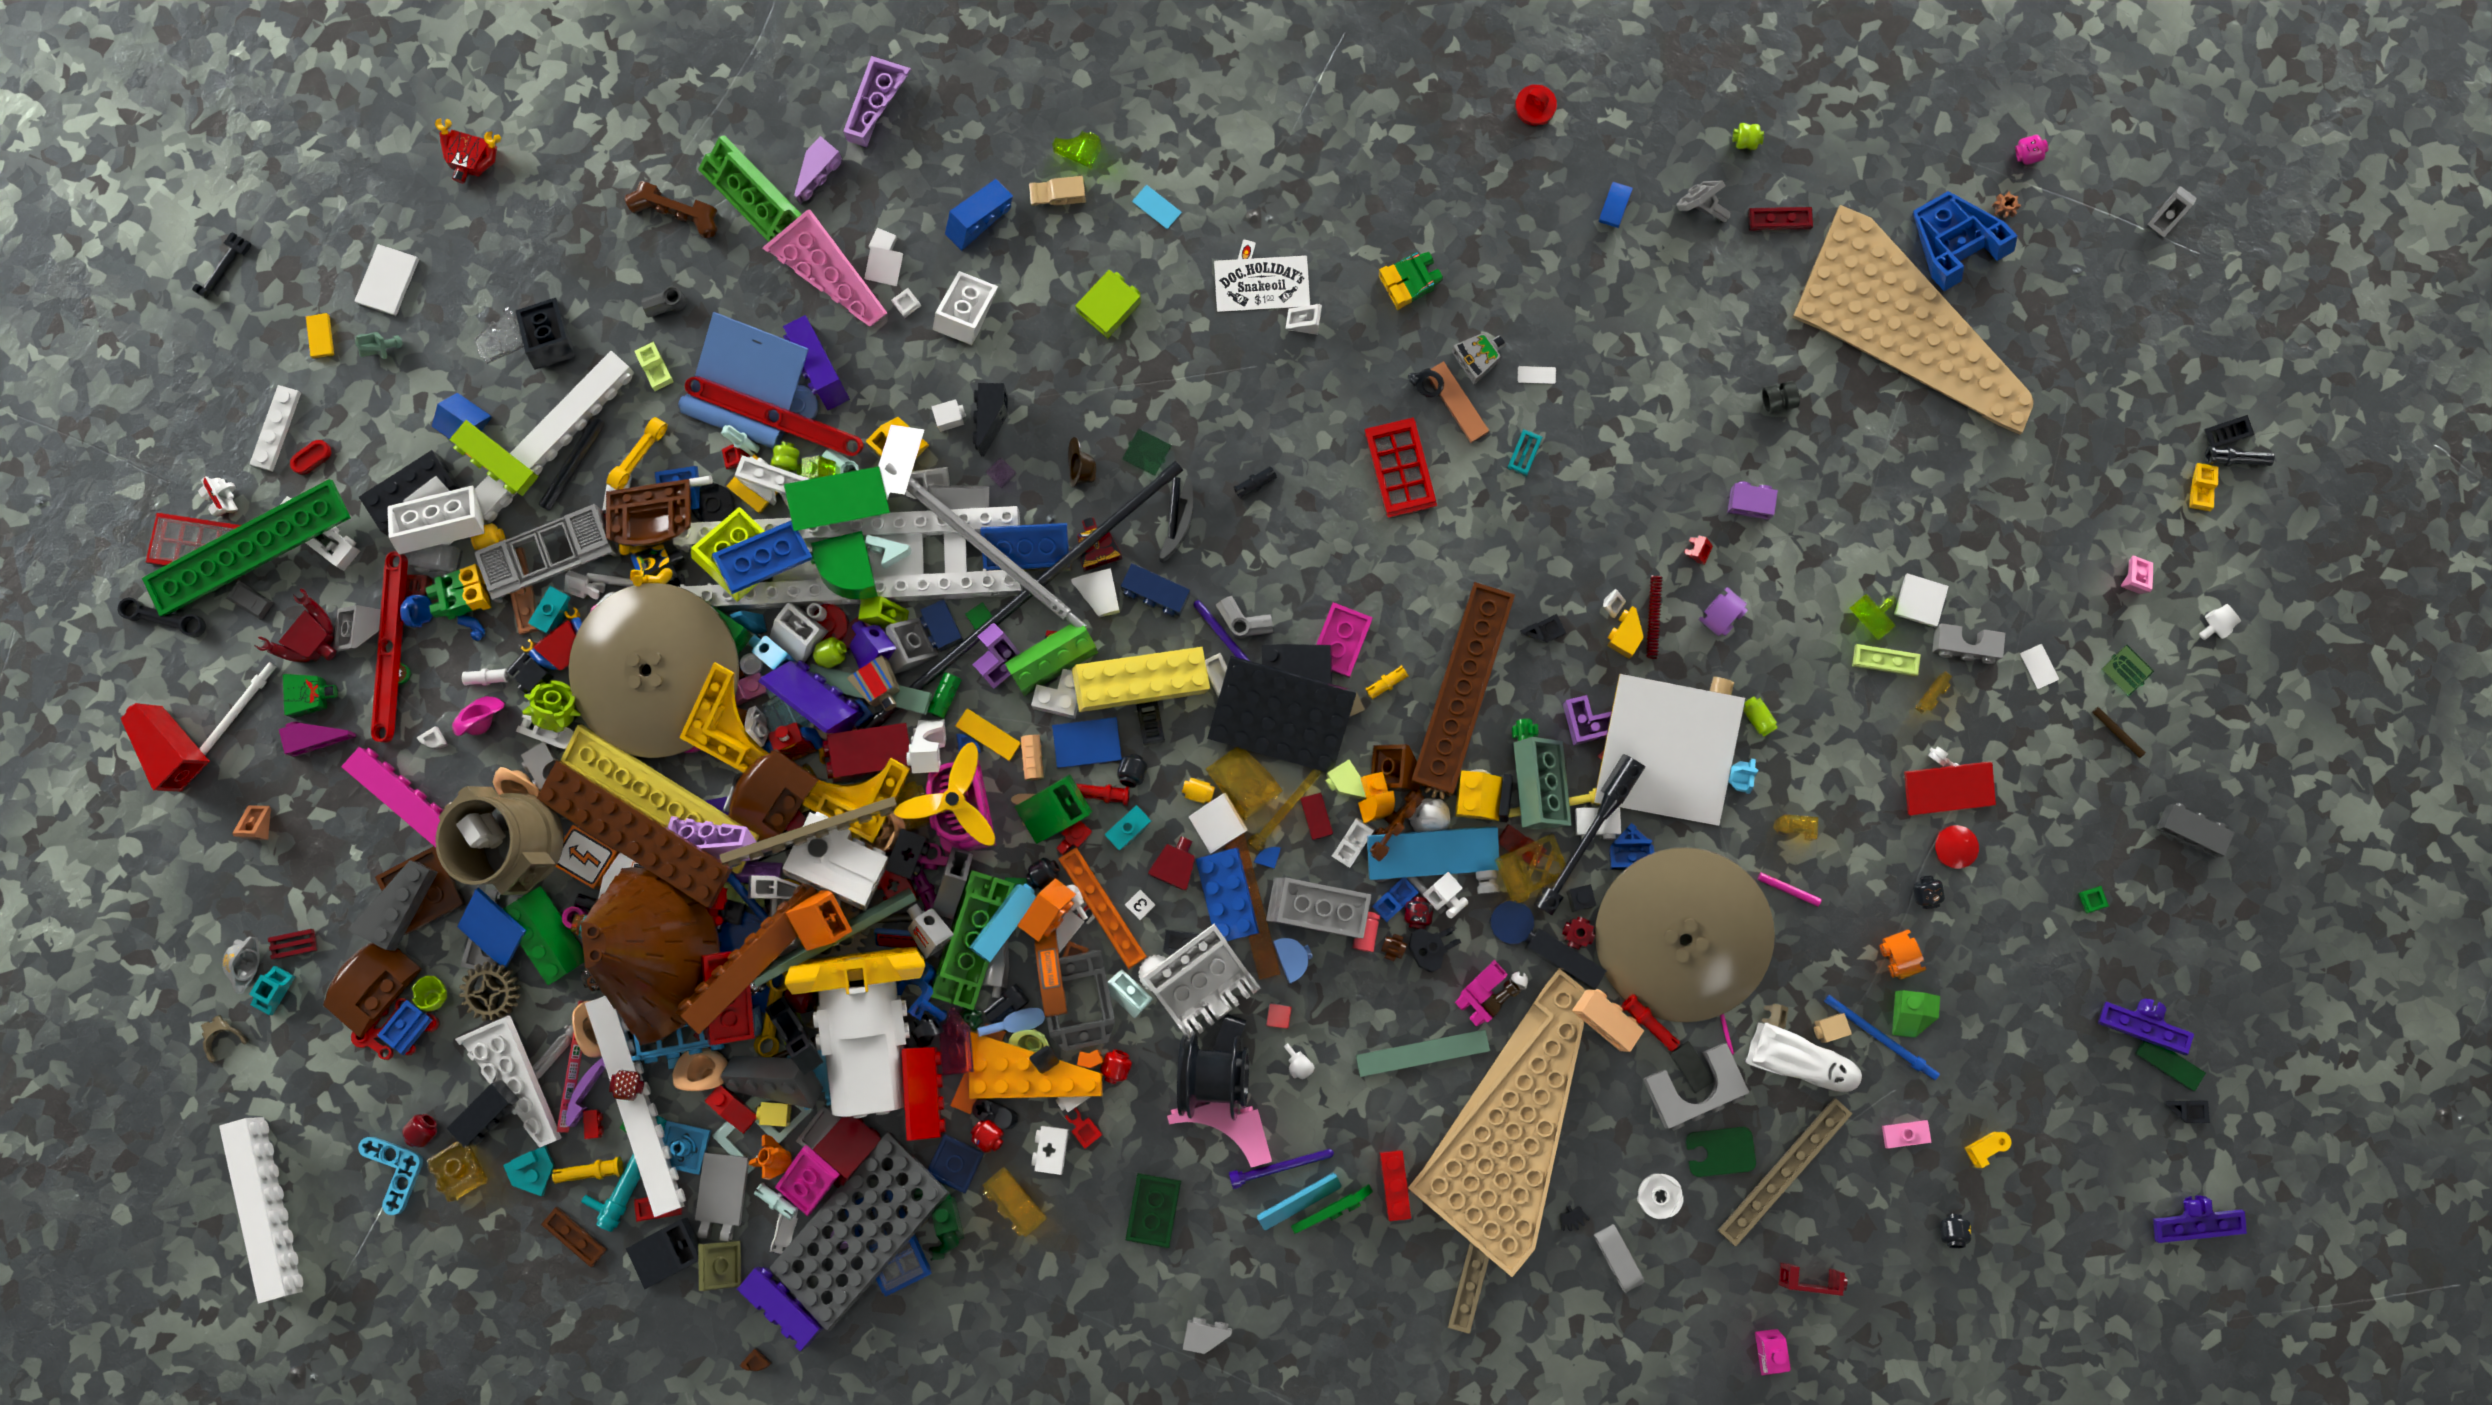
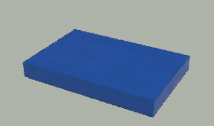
M1117 717L1052 725L1057 769L1122 760Z

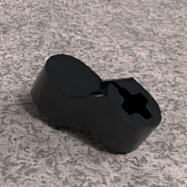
M978 1099L973 1104L972 1112L974 1116L982 1121L991 1120L1002 1129H1012L1017 1124L1018 1116L1016 1112L1006 1106L988 1099Z

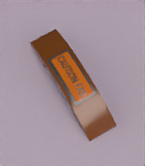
M1054 929L1048 938L1044 936L1039 942L1035 940L1037 968L1045 1017L1067 1014L1056 929Z

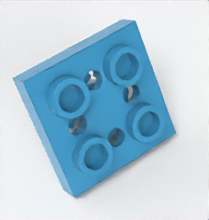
M666 1121L665 1137H662L664 1145H668L671 1151L672 1158L669 1159L671 1166L675 1167L676 1170L700 1175L703 1156L707 1151L712 1130Z

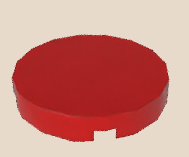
M820 605L826 609L827 616L823 621L817 622L828 630V633L821 641L832 637L831 634L833 633L839 641L842 640L848 631L849 620L847 615L841 608L835 605ZM819 609L815 611L814 616L819 613Z

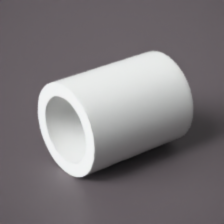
M812 603L807 607L808 616L814 620L823 621L826 618L827 611L819 604ZM819 609V613L814 616L815 611Z

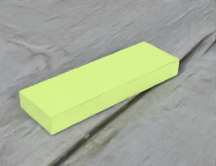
M1856 644L1852 666L1918 676L1921 654Z

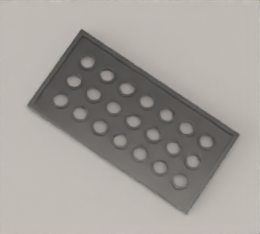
M887 1132L845 1185H841L769 1269L826 1331H831L950 1193L892 1133ZM891 1158L894 1165L891 1170L887 1171L885 1169V1162ZM906 1173L908 1182L902 1186L899 1179L902 1174ZM876 1175L879 1182L876 1187L872 1188L870 1179ZM920 1188L923 1192V1197L920 1201H916L914 1193ZM891 1190L893 1199L890 1203H887L884 1197L886 1192ZM859 1192L864 1196V1200L860 1205L855 1201V1197ZM902 1206H906L908 1214L902 1219L899 1215V1210ZM876 1207L878 1217L872 1220L870 1218V1211ZM847 1209L849 1217L843 1222L840 1215L843 1210ZM891 1223L893 1231L887 1236L884 1228L886 1224ZM861 1224L863 1234L857 1237L855 1235V1228ZM832 1226L834 1235L828 1239L826 1237V1230ZM873 1240H876L878 1249L872 1253L869 1245ZM843 1242H847L849 1246L845 1254L840 1252V1246ZM817 1243L819 1252L813 1256L811 1254V1247ZM858 1257H861L863 1266L857 1270L854 1263ZM828 1259H832L834 1266L828 1272L825 1268V1263ZM802 1260L804 1269L801 1273H798L796 1264ZM845 1274L848 1277V1283L845 1287H842L839 1280ZM813 1276H817L819 1283L813 1289L810 1281ZM830 1291L833 1294V1300L830 1304H827L825 1302V1295Z

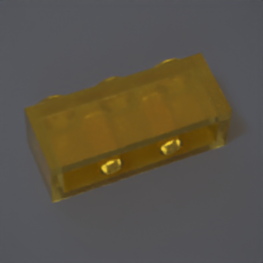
M1003 1167L982 1185L985 1188L983 1191L984 1195L990 1201L995 1200L999 1205L997 1208L999 1213L1005 1219L1009 1217L1013 1222L1011 1227L1017 1235L1021 1236L1023 1234L1024 1237H1027L1047 1219L1045 1214L1006 1167Z

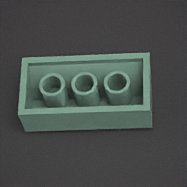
M1530 737L1515 742L1514 753L1522 828L1547 829L1572 826L1563 741Z

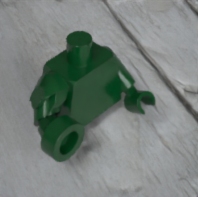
M920 1188L914 1193L916 1201H920L923 1197V1192ZM950 1194L932 1213L936 1236L942 1244L929 1248V1252L933 1254L930 1259L931 1261L944 1259L945 1254L956 1248L959 1240L965 1238L955 1196L951 1197Z

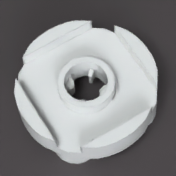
M1652 1174L1640 1184L1637 1201L1642 1210L1653 1218L1666 1219L1672 1217L1679 1212L1683 1204L1681 1186L1676 1179L1669 1175ZM1663 1190L1666 1200L1664 1202L1660 1200V1203H1658L1655 1193Z

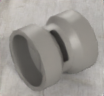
M1497 870L1476 872V879L1479 881V886L1477 887L1478 894L1499 893V885L1496 884Z

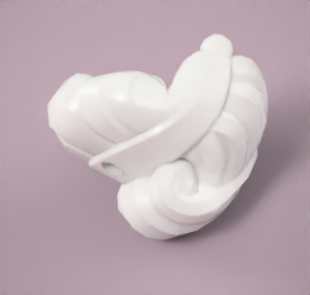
M1425 798L1416 808L1412 817L1409 818L1410 824L1415 832L1446 830L1450 825V809L1441 799Z

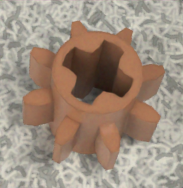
M2009 191L2005 196L1999 194L1996 197L1997 201L1992 205L1996 210L1995 215L2003 217V220L2008 215L2014 217L2017 214L2016 210L2021 207V204H2018V196L2011 195Z

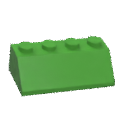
M1070 624L1005 662V665L1022 694L1026 696L1035 690L1036 685H1045L1060 676L1063 669H1072L1075 665L1097 654L1098 650L1084 625L1082 627H1075Z

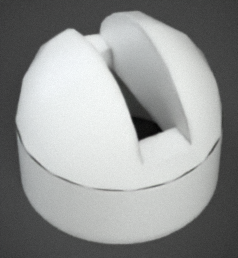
M1520 971L1512 974L1511 979L1519 988L1526 989L1528 984L1527 975L1523 973L1522 976H1519Z

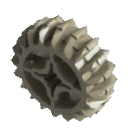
M486 961L483 965L477 964L474 966V969L467 971L469 976L462 978L466 984L459 986L461 990L465 991L459 994V997L466 999V1001L462 1002V1006L469 1005L467 1013L475 1011L474 1018H478L482 1014V1021H487L489 1017L491 1021H495L497 1017L501 1019L506 1017V1013L510 1014L513 1012L512 1007L518 1005L515 999L521 996V994L515 991L519 990L521 986L514 984L518 977L511 978L512 969L505 972L504 965L498 968L497 962H493L490 965ZM483 975L484 980H482L481 988L475 990L476 981ZM493 976L499 978L503 985L498 984ZM488 988H490V989H492L493 991H497V992H495V993H493L492 995H490L491 993L488 994L487 992H483V991H485V990H487ZM506 993L504 1002L497 1008L498 996ZM477 998H481L484 1001L485 1006L482 1005Z

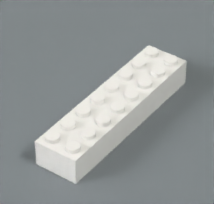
M264 1117L244 1118L220 1125L219 1128L258 1304L303 1292V1278L298 1273L297 1268L298 1256L292 1246L293 1234L289 1230L287 1223L289 1216L282 1201L284 1193L282 1187L279 1186L277 1178L279 1170L277 1165L274 1164L272 1156L274 1148L268 1138V1123L264 1120Z

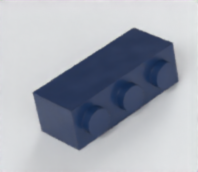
M1131 563L1121 584V590L1124 591L1123 594L1131 599L1140 598L1144 600L1143 604L1151 608L1157 606L1163 609L1162 612L1171 617H1174V615L1180 617L1190 596V589Z

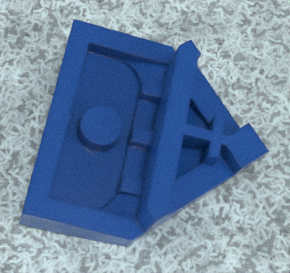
M1632 823L1615 839L1609 848L1610 870H1625L1637 860L1654 853V846L1651 844L1652 840L1647 839Z

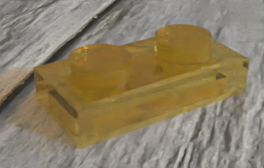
M1946 671L1941 673L1915 709L1921 714L1927 710H1933L1938 703L1936 698L1940 693L1944 694L1951 685L1949 681L1953 676Z

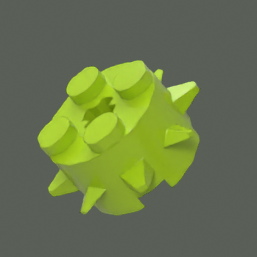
M554 680L551 681V684L544 682L541 683V686L540 684L536 685L530 694L524 695L530 701V705L522 711L523 715L531 716L532 723L542 729L551 730L556 733L562 732L574 720L575 716L581 715V713L575 710V697L572 696L570 686L563 682Z

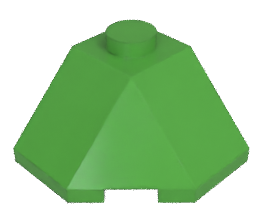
M1905 990L1895 991L1892 1035L1917 1037L1939 1018L1940 996Z

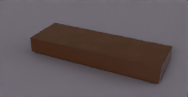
M558 1206L553 1209L541 1224L591 1268L595 1266L608 1250Z

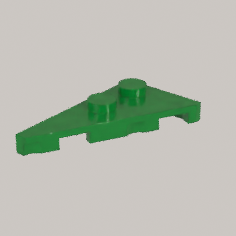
M1368 1184L1355 1194H1349L1319 1210V1212L1291 1225L1294 1234L1327 1218H1330L1332 1221L1343 1215L1341 1211L1348 1209L1350 1212L1360 1207V1201L1373 1191Z

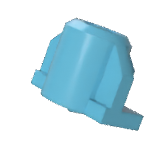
M1751 758L1750 762L1739 761L1731 766L1728 782L1737 791L1746 792L1747 794L1751 793L1754 787V778L1758 773V769L1755 768L1756 759Z

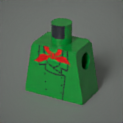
M283 674L284 715L297 718L327 709V699L337 698L338 696L336 685L326 686L325 679L319 676Z

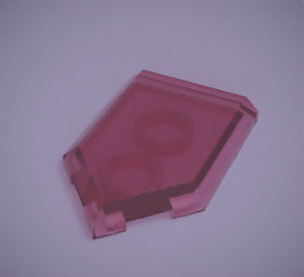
M951 1007L948 1013L949 1018L946 1024L942 1025L945 1033L939 1034L943 1076L974 1072L971 1029L957 1010Z

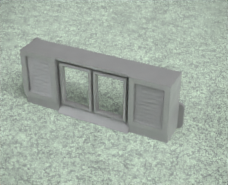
M595 504L474 552L491 599L498 603L503 602V596L610 554L614 557L621 555L619 543L606 539V519L602 509ZM564 529L573 556L552 564L543 537ZM536 540L545 567L524 575L515 548Z

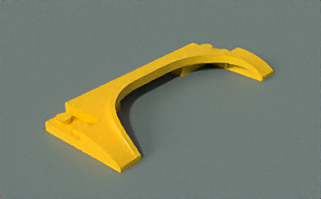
M715 662L679 738L744 773L755 760L769 753L749 736L741 722L734 694L735 673ZM890 758L886 767L879 774L860 783L840 785L819 780L803 805L830 818L893 796L896 801L907 779L910 768ZM878 814L872 816V820L863 824H859V821L852 823L848 829L873 843L887 816L881 817Z

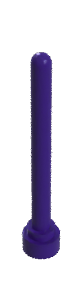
M1195 601L1193 604L1194 608L1235 657L1250 661L1201 601Z
M1326 1149L1244 1173L1237 1170L1228 1172L1232 1188H1241L1245 1181L1331 1158L1334 1152L1331 1149Z

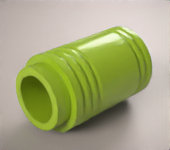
M1753 696L1744 702L1745 707L1743 711L1758 734H1762L1764 737L1778 728L1776 725L1777 721L1763 700H1761V697L1756 699Z

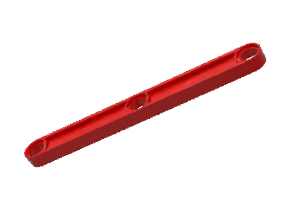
M700 376L690 377L685 382V390L691 396L848 456H855L863 450V441L855 435ZM693 380H697L701 385L698 392L693 391L691 388ZM771 410L778 412L779 419L777 422H773L769 418ZM850 440H854L857 443L858 449L856 452L848 449V442Z
M395 551L387 554L384 564L371 724L373 740L382 743L390 742L394 737L403 632L400 607L405 600L408 570L407 556L405 554H398ZM399 556L400 563L397 567H394L393 560ZM391 641L393 649L388 653L386 645ZM382 727H384L386 729V735L384 738L381 739L379 736V731Z

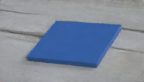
M480 888L474 891L457 926L489 957L497 962L499 966L504 965L505 969L508 967L526 932L519 923Z

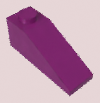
M298 721L287 723L285 728L278 729L284 753L292 757L356 738V734L348 730L304 724Z

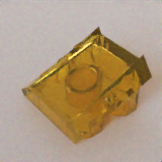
M457 1141L427 1159L428 1169L437 1180L436 1189L445 1195L448 1202L458 1201L460 1197L473 1189L486 1184L487 1177L471 1146L463 1148Z

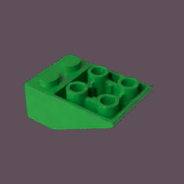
M1070 774L1014 806L1036 844L1089 816L1092 812Z

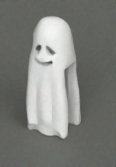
M1757 1023L1756 1032L1750 1042L1749 1053L1745 1059L1746 1064L1779 1075L1799 1078L1815 1086L1839 1092L1853 1091L1860 1085L1862 1079L1861 1070L1851 1060L1832 1050L1816 1046L1803 1037L1769 1023Z

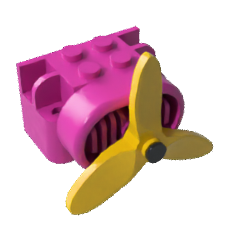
M972 742L963 746L954 762L941 765L939 772H928L927 794L904 801L894 810V814L902 819L929 817L931 828H934L937 832L945 856H949L952 847L973 851L997 845L981 765L978 760V750Z

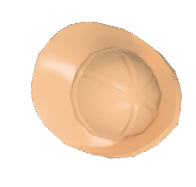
M500 767L495 772L493 785L498 795L525 793L538 796L539 789L531 782L529 776L522 771H511Z
M585 1001L579 1004L572 1014L574 1035L584 1055L590 1058H597L602 1055L585 1003L589 1001Z
M703 1048V1053L694 1055L684 1052L674 1067L672 1074L673 1084L677 1089L685 1091H703L718 1087L724 1083L721 1074L728 1061L718 1051H711V1048Z

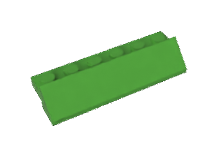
M725 135L718 138L711 153L705 154L698 170L768 242L802 215Z
M974 870L969 871L950 929L954 935L944 947L932 984V998L974 1010L989 962L983 960L970 950L969 947L1013 890L1014 883Z

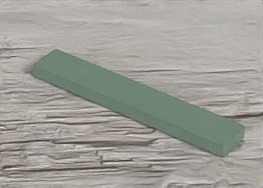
M810 663L809 670L814 674L818 673L825 677L828 685L831 687L836 686L843 691V695L865 700L847 679L852 673L831 668L827 669ZM898 685L900 691L892 696L897 704L896 708L926 715L932 694Z
M1486 1029L1359 1054L1356 1055L1359 1075L1363 1077L1488 1052L1490 1048Z

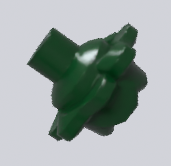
M963 1007L961 1013L956 1016L959 1020L958 1027L964 1028L967 1033L971 1029L977 1031L979 1025L983 1023L981 1018L982 1012L976 1010L975 1007L974 1010Z

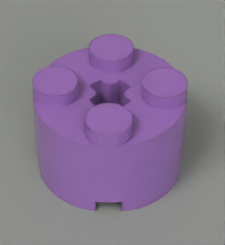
M1728 587L1724 589L1727 593L1724 596L1719 594L1704 611L1707 616L1705 618L1700 616L1698 619L1717 636L1721 634L1726 636L1734 627L1731 623L1735 618L1740 620L1748 611L1745 608L1747 603Z

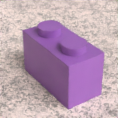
M1741 481L1735 483L1731 488L1727 513L1770 520L1775 513L1778 490H1774L1768 485L1756 487L1751 486L1749 482Z

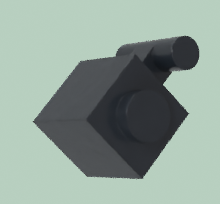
M524 651L506 671L512 676L518 670L520 671L514 679L519 683L517 687L525 694H528L529 692L531 693L536 685L540 684L541 686V683L544 682L548 684L554 676L544 667L538 665L533 659L525 664L530 656Z

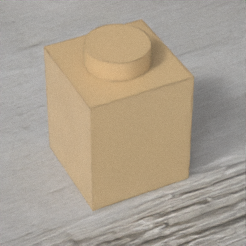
M1845 1013L1814 1021L1816 1025L1814 1032L1817 1039L1821 1040V1043L1852 1035Z

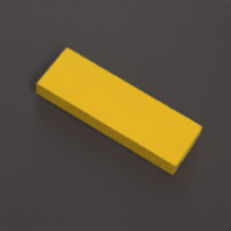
M968 708L955 725V727L1009 762L1021 746V742Z

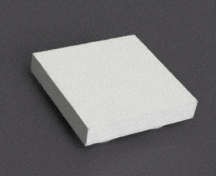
M1907 573L1904 577L1894 615L1936 628L1949 586Z

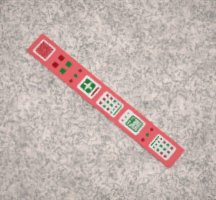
M574 1032L557 1132H569V1126L566 1125V1114L570 1099L577 1086L582 1051L577 1044Z

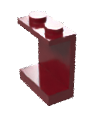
M1780 1262L1779 1286L1791 1290L1843 1296V1292L1847 1290L1848 1280L1844 1272L1829 1269L1828 1287L1798 1283L1800 1267Z

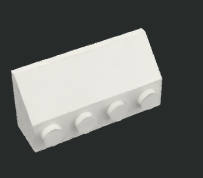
M474 486L388 506L389 539L398 554L484 534L483 515Z

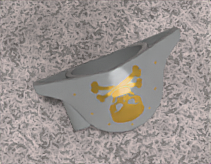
M248 937L245 941L235 940L233 946L229 947L224 954L222 961L223 971L230 980L234 992L237 994L244 993L257 972L260 962L257 937Z

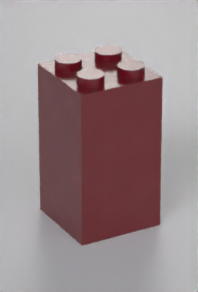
M906 723L827 734L826 741H823V752L825 758L829 757V762L826 763L828 779H832L833 784L870 779L886 767L890 758L909 767L910 773L912 768L907 765V752H909L910 743Z

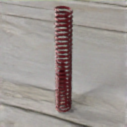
M1651 576L1650 611L1648 612L1649 624L1647 625L1649 631L1647 632L1648 644L1646 645L1648 647L1646 648V657L1650 659H1658V657H1651L1650 655H1659L1658 653H1649L1659 652L1658 650H1650L1659 649L1657 647L1659 644L1649 642H1659V640L1651 639L1660 638L1658 637L1659 633L1650 632H1660V630H1651L1660 629V623L1651 622H1660L1657 619L1661 618V614L1651 612H1661V610H1658L1661 609V603L1652 602H1661L1659 599L1662 598V594L1652 592H1662L1660 589H1662L1661 585L1663 584L1653 583L1662 582L1663 580H1660L1663 578L1662 576Z

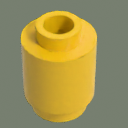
M1190 778V781L1185 780L1182 793L1185 794L1186 799L1205 804V802H1211L1215 787L1211 786V783Z

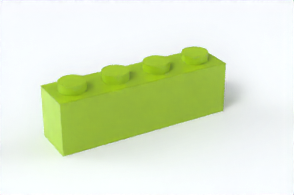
M467 420L449 439L455 444L453 448L463 456L465 453L472 457L470 462L479 469L482 466L489 471L486 474L496 482L501 479L506 483L503 487L513 495L517 492L523 496L539 477Z

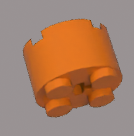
M1909 929L1883 938V943L1879 945L1883 957L1888 956L1891 965H1888V969L1892 978L1898 977L1899 980L1926 971V966L1921 967L1920 962L1924 961L1915 938L1910 939L1907 935L1911 933Z

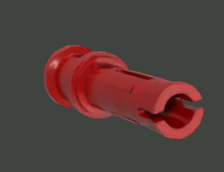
M1076 784L1084 798L1103 800L1106 804L1110 802L1123 803L1124 806H1128L1130 787L1128 786L1126 788L1112 787L1111 784L1105 785V787Z
M1632 994L1621 1005L1623 1011L1630 1013L1638 1024L1645 1026L1669 1051H1673L1678 1047L1677 1044H1680V1041L1651 1015V1009L1644 1007L1637 1000L1635 994Z

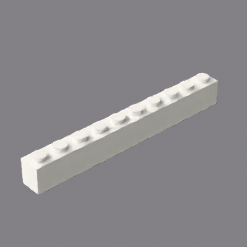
M610 351L510 454L535 474L539 475L543 466L548 461H552L557 456L558 451L572 441V436L577 431L584 429L588 423L587 421L593 415H597L608 400H612L616 396L617 390L622 385H626L631 381L634 374L632 369L615 353ZM487 476L475 488L484 525L494 521L498 515L497 513L503 507H507L517 494L516 492L513 495L503 487L506 483L501 479L496 482L490 476Z
M606 996L585 1003L610 1081L612 1074H616L619 1070L638 1072L640 1080L643 1081L641 1075L644 1073L640 1060L632 1061V1056H635L634 1053L636 1052L635 1042L633 1039L630 1040L627 1032L630 1030L617 1010L612 1007ZM644 1082L643 1093L638 1094L634 1101L616 1099L654 1217L684 1207L683 1202L686 1201L683 1189L678 1188L676 1180H679L676 1168L671 1166L669 1160L672 1158L671 1151L668 1145H664L662 1137H665L664 1130L661 1124H657L655 1116L658 1115L655 1104L650 1102L648 1096L651 1094L650 1087L647 1082Z

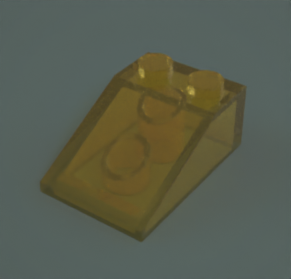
M1235 747L1205 769L1220 790L1227 794L1234 808L1244 821L1279 797L1283 791L1272 775L1245 749Z

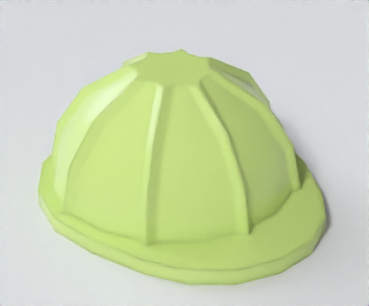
M1036 1029L1015 1032L1008 1044L1033 1052L1039 1051L1046 1045L1050 1046L1045 1034Z

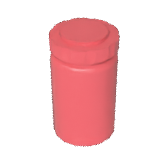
M1368 912L1364 938H1354L1352 949L1374 952L1380 915Z

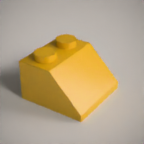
M1461 770L1458 778L1455 817L1499 821L1503 777L1483 772Z

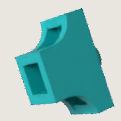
M549 586L528 624L549 635L555 627H559L565 620V611L568 613L570 611L568 609V602L571 597Z
M1136 805L1104 835L1121 851L1141 835L1152 821Z
M273 966L267 974L260 975L249 993L253 997L250 1005L273 1016L296 976L278 966Z

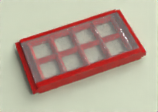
M1414 417L1364 429L1387 518L1437 507Z
M157 513L146 563L165 566L241 525Z

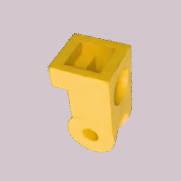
M1992 1132L1965 1147V1150L1976 1168H1984L1990 1164L1987 1160L1988 1157L1998 1151H2007L2011 1147V1138L2005 1132Z

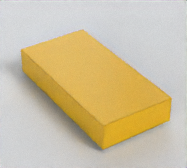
M324 313L306 316L310 357L315 359L333 356L334 348L330 315Z

